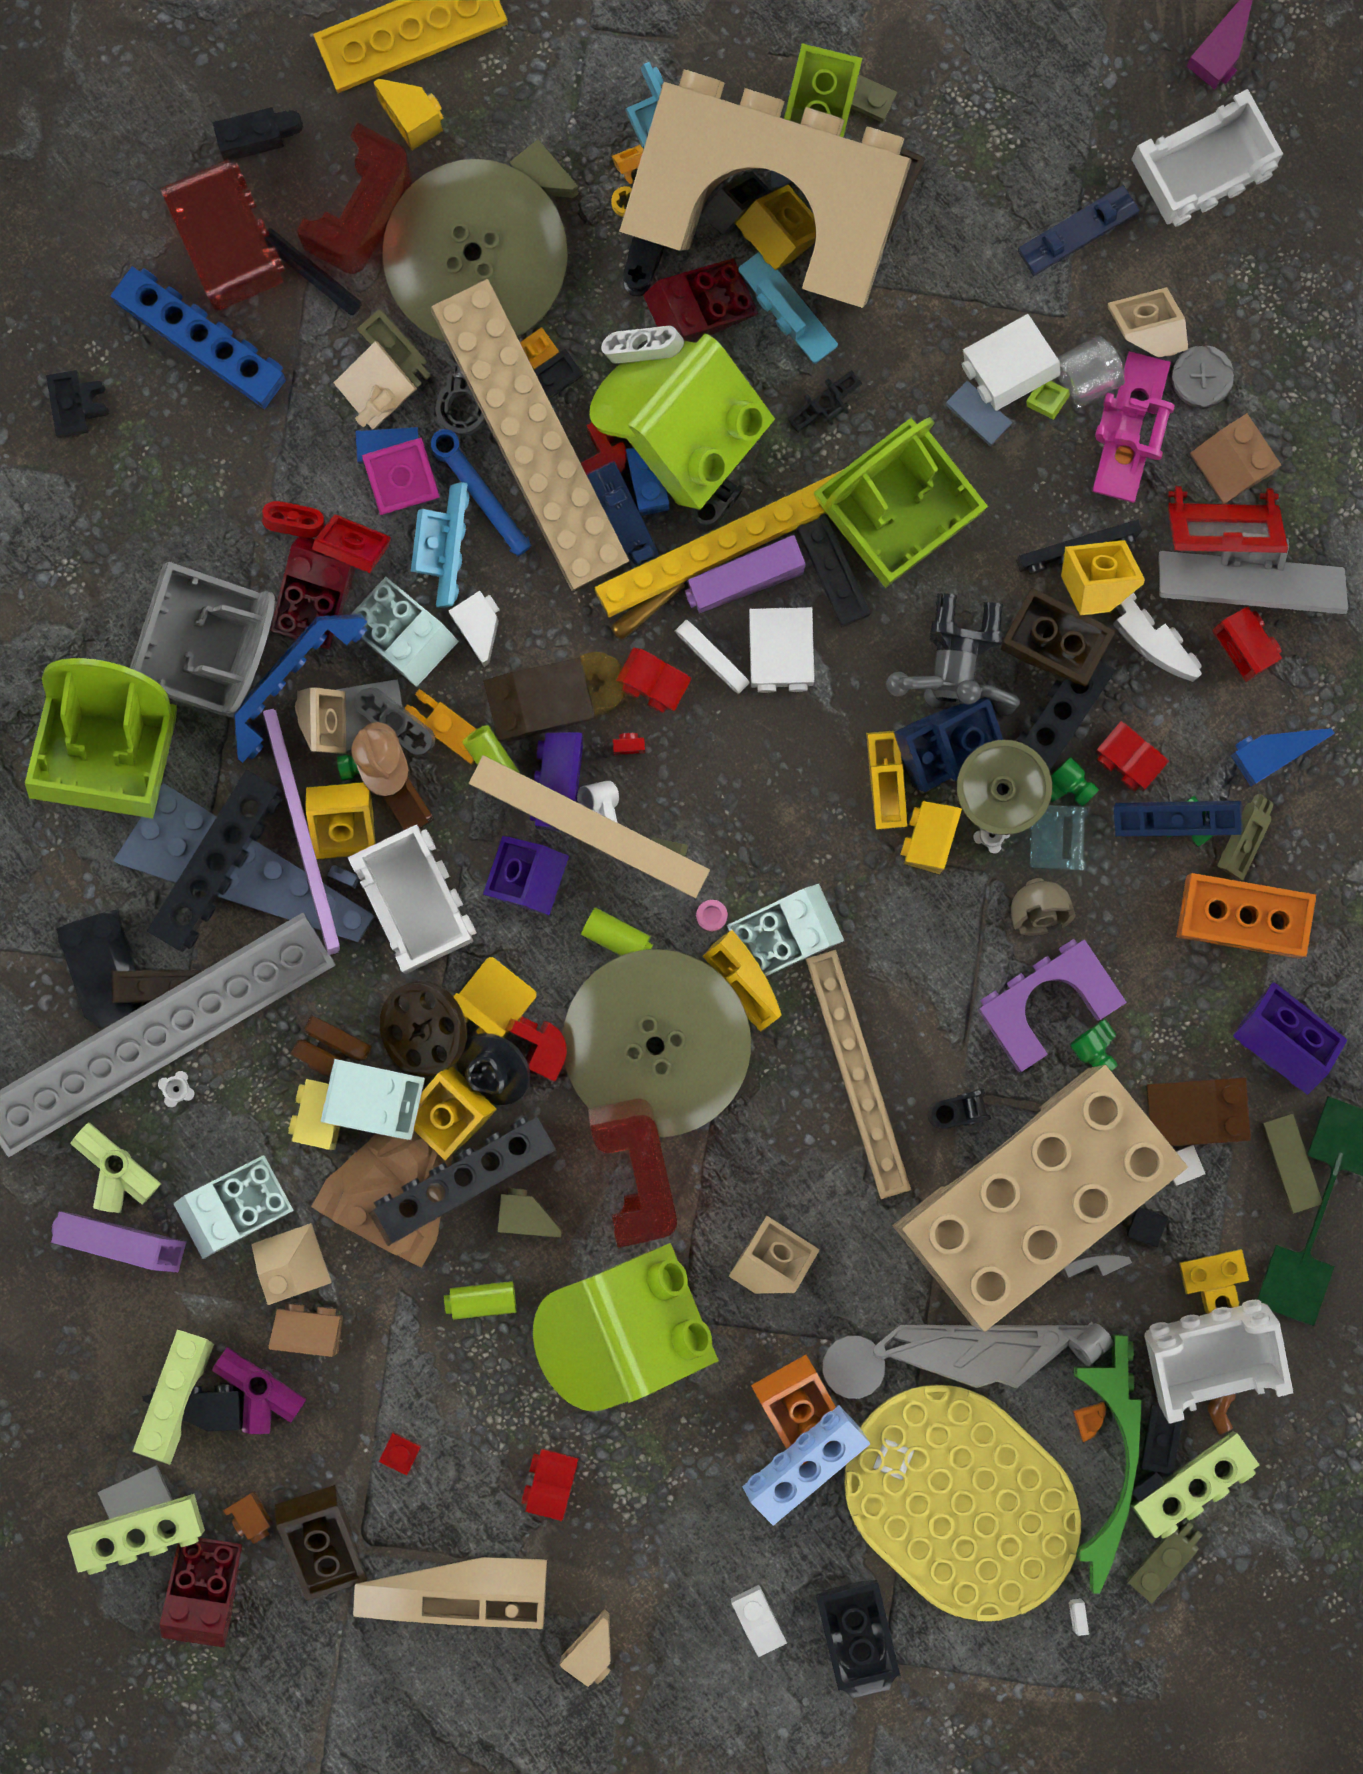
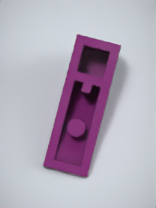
M1239 0L1190 57L1186 66L1214 90L1221 82L1226 85L1238 71L1234 66L1240 56L1253 0Z

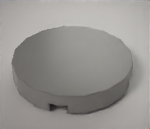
M1213 346L1191 347L1179 356L1173 366L1171 381L1174 391L1182 401L1190 406L1199 408L1215 406L1225 399L1233 386L1234 374L1232 363L1224 352Z
M847 1335L833 1342L827 1348L822 1364V1373L827 1385L836 1394L845 1398L860 1399L872 1394L880 1386L885 1375V1360L878 1359L873 1354V1348L876 1345L871 1340L856 1335Z

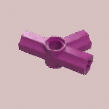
M229 1347L224 1350L212 1369L213 1372L245 1392L242 1432L270 1434L272 1411L291 1423L307 1400L274 1378L269 1371L259 1368ZM254 1377H262L266 1380L267 1390L265 1392L258 1393L252 1388L251 1381Z

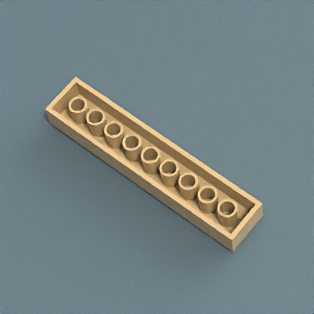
M486 279L431 306V313L571 591L626 565L629 559L489 280Z

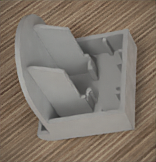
M172 562L163 564L130 668L156 681L164 688L171 699L234 719V712L237 711L250 691L266 644L277 604L274 594L269 591L258 593Z

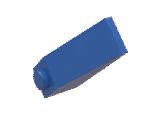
M1332 728L1261 735L1255 740L1250 735L1235 745L1238 751L1230 756L1249 785L1253 786L1335 733Z

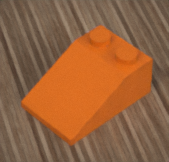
M807 1355L800 1357L751 1385L786 1449L795 1443L801 1434L808 1432L820 1422L826 1413L836 1408Z

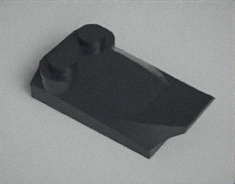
M118 910L99 913L56 929L58 943L63 950L85 1019L93 1022L101 1029L112 1025L138 1009L141 1003H112L111 971H137Z
M860 1581L831 1588L815 1595L838 1691L843 1690L853 1698L890 1690L894 1679L901 1675L878 1581Z

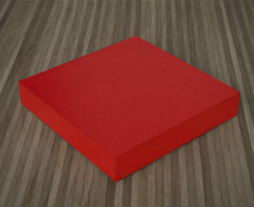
M334 514L314 540L312 550L370 573L389 547L391 537Z

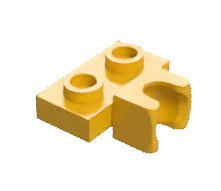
M1242 1249L1179 1262L1185 1293L1191 1294L1201 1291L1204 1309L1207 1314L1216 1309L1215 1301L1219 1296L1226 1298L1229 1307L1239 1306L1234 1284L1249 1281Z

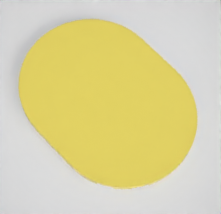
M935 1384L903 1391L879 1405L866 1418L860 1428L870 1442V1445L845 1465L844 1487L848 1509L858 1531L870 1547L921 1596L937 1608L954 1616L977 1621H999L1019 1614L1022 1615L1036 1608L1059 1588L1072 1568L1079 1545L1081 1515L1077 1497L1070 1479L1060 1464L1003 1409L985 1396L972 1390L952 1385ZM885 1438L900 1445L891 1447L886 1444ZM882 1444L888 1449L885 1457L880 1451ZM903 1446L909 1448L905 1454L897 1450ZM914 1450L910 1463L908 1464V1455L910 1454V1452ZM879 1454L882 1460L879 1468L874 1469L873 1466ZM903 1460L907 1467L905 1474L900 1471ZM884 1466L893 1469L887 1473L880 1471ZM898 1473L902 1475L903 1480L893 1477L890 1474Z

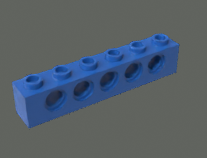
M132 266L110 295L114 303L265 410L286 381L284 374L281 372L283 367L270 357L266 361L256 354L258 349L245 339L240 343L231 337L233 331L223 323L218 321L215 325L206 319L208 314L196 304H192L191 307L181 301L183 296L172 287L162 288L156 283L158 278L145 268L138 271ZM147 295H158L157 302L154 305H143V300ZM171 313H183L182 320L176 324L168 323V317ZM197 330H207L208 336L205 340L201 342L193 340V335ZM224 347H230L233 349L232 356L226 360L219 359V351ZM248 365L258 366V372L255 376L250 378L243 376L245 367Z

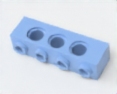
M839 1405L833 1411L826 1413L821 1421L808 1432L801 1434L796 1442L784 1452L777 1454L764 1469L752 1475L742 1487L751 1504L772 1525H775L868 1447L870 1442L857 1423Z

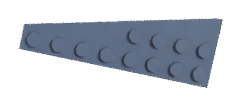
M163 783L160 787L153 819L140 818L113 861L119 865L176 883L217 816ZM231 828L226 834V840L229 844L239 842L242 837V832L236 828ZM252 840L246 850L249 852L247 860L240 869L235 867L230 876L233 879L231 886L224 895L219 893L218 897L288 920L304 912L312 927L321 930L306 873L265 846ZM221 854L214 855L209 863L210 868L213 871L221 870L225 865L224 856ZM200 881L194 885L193 889L208 893L209 887L205 881ZM323 884L337 936L359 943L375 916Z

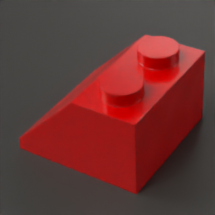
M1248 606L1227 617L1212 630L1245 682H1248L1282 659L1279 654L1282 652L1280 645L1274 637L1267 636L1262 628L1265 624L1257 611H1251Z

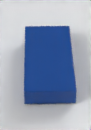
M418 427L356 431L358 464L364 463L362 458L364 454L419 438Z

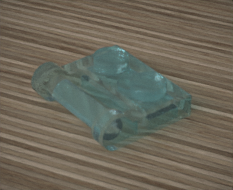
M1048 806L1040 820L1031 826L1030 868L1086 870V860H1083L1085 818L1088 817V807ZM1064 817H1072L1071 859H1062Z

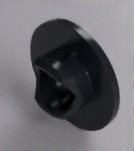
M477 1034L466 1040L464 1051L457 1061L458 1072L466 1079L470 1088L479 1091L491 1104L508 1105L518 1101L526 1093L530 1084L529 1066L521 1051L510 1041L494 1034Z

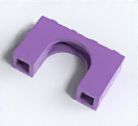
M1072 939L1059 948L1061 955L1052 961L1049 956L1043 958L1033 965L1035 972L1026 978L1022 973L1006 983L1009 987L1008 990L1000 995L995 990L980 1000L983 1006L977 1009V1011L1018 1073L1048 1055L1029 1027L1025 1015L1028 996L1039 984L1046 981H1060L1068 984L1077 991L1096 1021L1101 1020L1127 1003L1085 939L1079 943Z

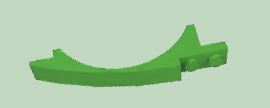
M1111 1334L1114 1343L1111 1347L1112 1366H1074V1376L1091 1387L1111 1410L1123 1438L1126 1458L1123 1488L1114 1511L1101 1529L1077 1549V1559L1079 1558V1561H1089L1090 1591L1093 1594H1100L1112 1567L1129 1513L1139 1458L1142 1400L1139 1398H1129V1393L1134 1392L1133 1373H1128V1361H1133L1134 1349L1133 1342L1128 1341V1336L1124 1334Z

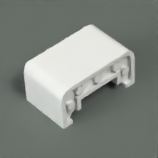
M1248 89L1233 97L1235 102L1225 107L1224 105L1218 107L1215 113L1165 139L1162 136L1157 139L1155 144L1152 139H1149L1137 146L1132 161L1166 224L1173 223L1175 227L1179 226L1191 218V213L1201 209L1202 213L1218 205V199L1226 195L1229 198H1233L1246 190L1245 185L1253 181L1256 184H1260L1273 176L1272 171L1278 167L1277 164L1283 152Z
M417 825L348 857L354 872L362 880L360 883L365 889L392 950L396 952L395 958L400 969L405 974L474 942L472 935L477 933L467 914L462 916L458 909L463 903L455 888L449 890L445 879L450 876L443 861H435L431 851L435 850L436 847L429 832L426 829L421 831Z
M1249 1300L1244 1302L1242 1306L1234 1308H1216L1211 1313L1201 1316L1187 1315L1177 1322L1155 1323L1145 1332L1158 1403L1168 1423L1185 1420L1183 1411L1187 1407L1190 1411L1197 1410L1195 1403L1251 1389H1255L1258 1394L1265 1393L1264 1388L1275 1389L1278 1397L1293 1393L1280 1323L1269 1306L1261 1303L1260 1300Z

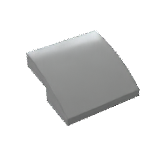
M1089 1254L1078 1256L1063 1268L1060 1273L1062 1276L1069 1278L1092 1267L1095 1274L1105 1276L1132 1262L1130 1257L1123 1255Z

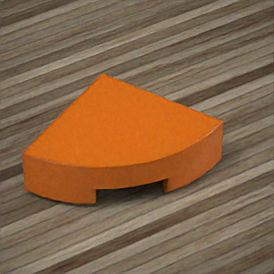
M1104 1402L1073 1411L1082 1442L1093 1438L1101 1428L1106 1415Z

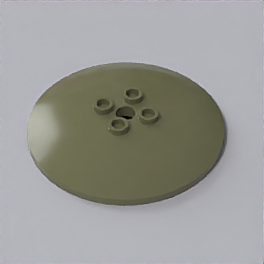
M467 159L447 163L431 170L415 181L394 207L387 223L383 242L384 272L389 289L397 305L418 328L445 343L447 342L431 313V306L488 279L516 336L519 337L533 328L553 306L563 286L568 263V245L565 228L558 210L547 193L521 171L503 163L484 159ZM473 243L478 244L482 251L480 258L476 261L467 260L465 256L466 247Z
M646 949L630 952L607 962L597 969L584 982L573 998L563 1028V1037L567 1048L564 1063L569 1079L581 1100L594 1114L611 1126L645 1137H669L684 1134L707 1124L717 1117L739 1091L746 1076L751 1055V1032L748 1017L738 994L731 984L704 961L679 951L667 949ZM651 1037L661 1038L665 1044L664 1050L658 1054L651 1053L647 1048L648 1039Z

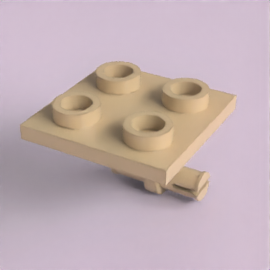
M375 341L333 382L359 413L355 417L356 421L362 427L368 424L372 430H375L417 389L378 341Z

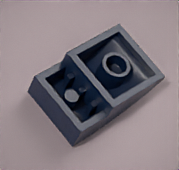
M986 697L980 698L973 704L967 705L963 703L939 711L894 732L912 787L923 792L950 778L957 781L963 763L974 750L986 743L1003 740L990 698Z

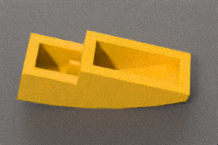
M895 731L866 733L876 829L907 827L901 752L894 735Z
M730 930L713 943L702 957L731 984L744 1006L748 1019L761 1032L779 1019L782 1014L770 984L759 964L733 930Z

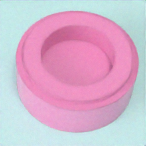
M717 900L703 902L698 907L696 913L697 922L700 927L711 932L720 930L726 924L728 917L726 907Z

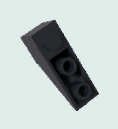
M233 1384L214 1385V1391H202V1386H194L188 1398L182 1420L207 1432L240 1430L243 1426L242 1390H234ZM151 1388V1394L142 1396L144 1402L151 1403L156 1388Z

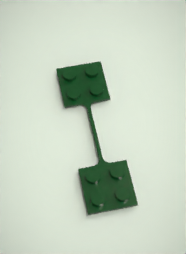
M1327 1096L1307 1156L1323 1161L1331 1168V1174L1322 1197L1321 1205L1317 1211L1306 1246L1302 1251L1294 1252L1275 1245L1257 1300L1268 1305L1271 1311L1312 1326L1315 1325L1335 1267L1312 1257L1311 1249L1338 1172L1347 1170L1363 1176V1109Z

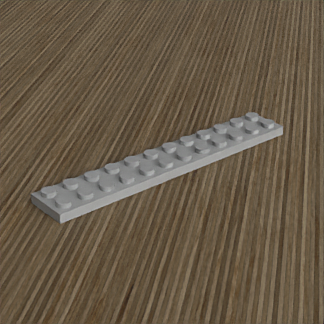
M304 912L0 1090V1146L8 1157L14 1155L334 967V960L331 955L327 954L326 947Z

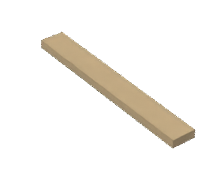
M484 755L469 781V785L695 899L710 872V869Z
M833 950L807 958L805 960L880 1199L910 1191L911 1187L837 952Z

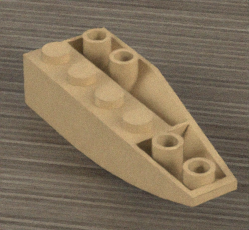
M481 1557L356 1583L353 1617L447 1625L543 1629L547 1560Z

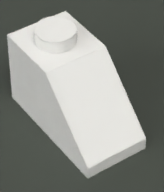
M478 591L450 609L449 614L485 667L490 663L498 626V618L495 613L499 611V608L490 595L484 597L481 591Z
M760 1585L731 1598L733 1608L758 1657L787 1644Z

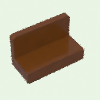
M408 777L401 790L393 795L383 796L404 830L414 825L421 829L435 820Z

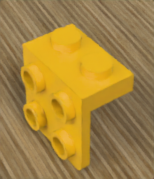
M493 957L487 958L461 992L454 995L462 1009L466 1023L470 1019L479 1026L476 1033L494 1034L503 1038L509 1033L505 1029L510 1019L518 1021L537 997V993L533 988Z

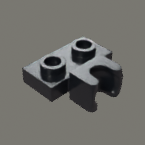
M77 370L46 375L57 438L88 433L86 417L90 419L109 414V410L104 403H92L96 395L102 394L106 390L102 381L80 383Z

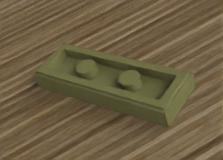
M1289 1114L1261 1123L1291 1213L1294 1214L1321 1205L1322 1199L1294 1115Z

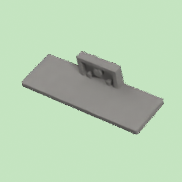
M1243 535V537H1264V536ZM1288 550L1287 553L1222 551L1221 556L1169 551L1159 552V596L1162 598L1346 614L1348 611L1346 576L1343 567L1286 562Z

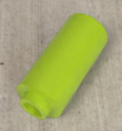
M488 725L478 728L463 740V745L477 765L484 755L520 773Z
M596 907L581 932L582 936L620 956L639 950L652 949L653 944L649 943L651 936Z
M509 1281L450 1288V1295H444L446 1314H452V1318L455 1320L516 1313L514 1283Z

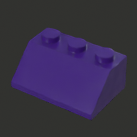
M545 733V741L539 740L537 759H542L541 771H535L534 781L577 802L584 742L582 733ZM530 815V821H535L536 829L560 831Z
M1272 982L1233 1035L1245 1048L1250 1049L1264 1060L1268 1066L1274 1068L1287 1078L1292 1085L1301 1089L1307 1095L1329 1074L1348 1040L1275 982Z

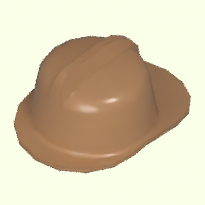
M375 722L363 727L356 735L351 747L352 757L366 787L373 793L382 796L393 795L402 789L407 781L409 771L399 739L394 729L387 724Z

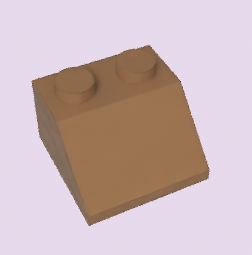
M1248 413L1221 429L1190 453L1222 504L1228 503L1269 477L1281 466V463Z
M286 1303L285 1308L277 1309L269 1342L270 1350L329 1357L338 1354L343 1315H335L336 1309L317 1307V1312L304 1311L305 1305Z

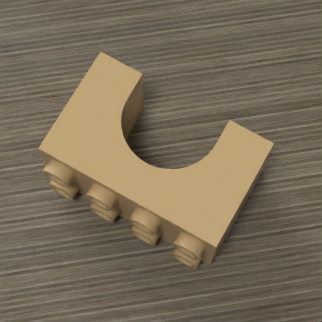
M685 69L683 70L679 86L664 82L619 232L676 250H688L691 248L703 206L712 191L725 179L736 173L750 169H769L782 174L794 182L806 196L814 214L816 240L802 289L863 308L867 304L911 164L910 158L900 155L904 138L866 126L862 143L840 137L844 123L842 118L807 107L805 108L801 124L780 118L785 101L746 88L744 89L740 105L721 100L724 82Z
M1106 1065L1087 1068L1039 1107L1041 1111L1006 1142L958 1179L945 1187L941 1186L892 1225L970 1324L983 1332H986L1188 1168Z

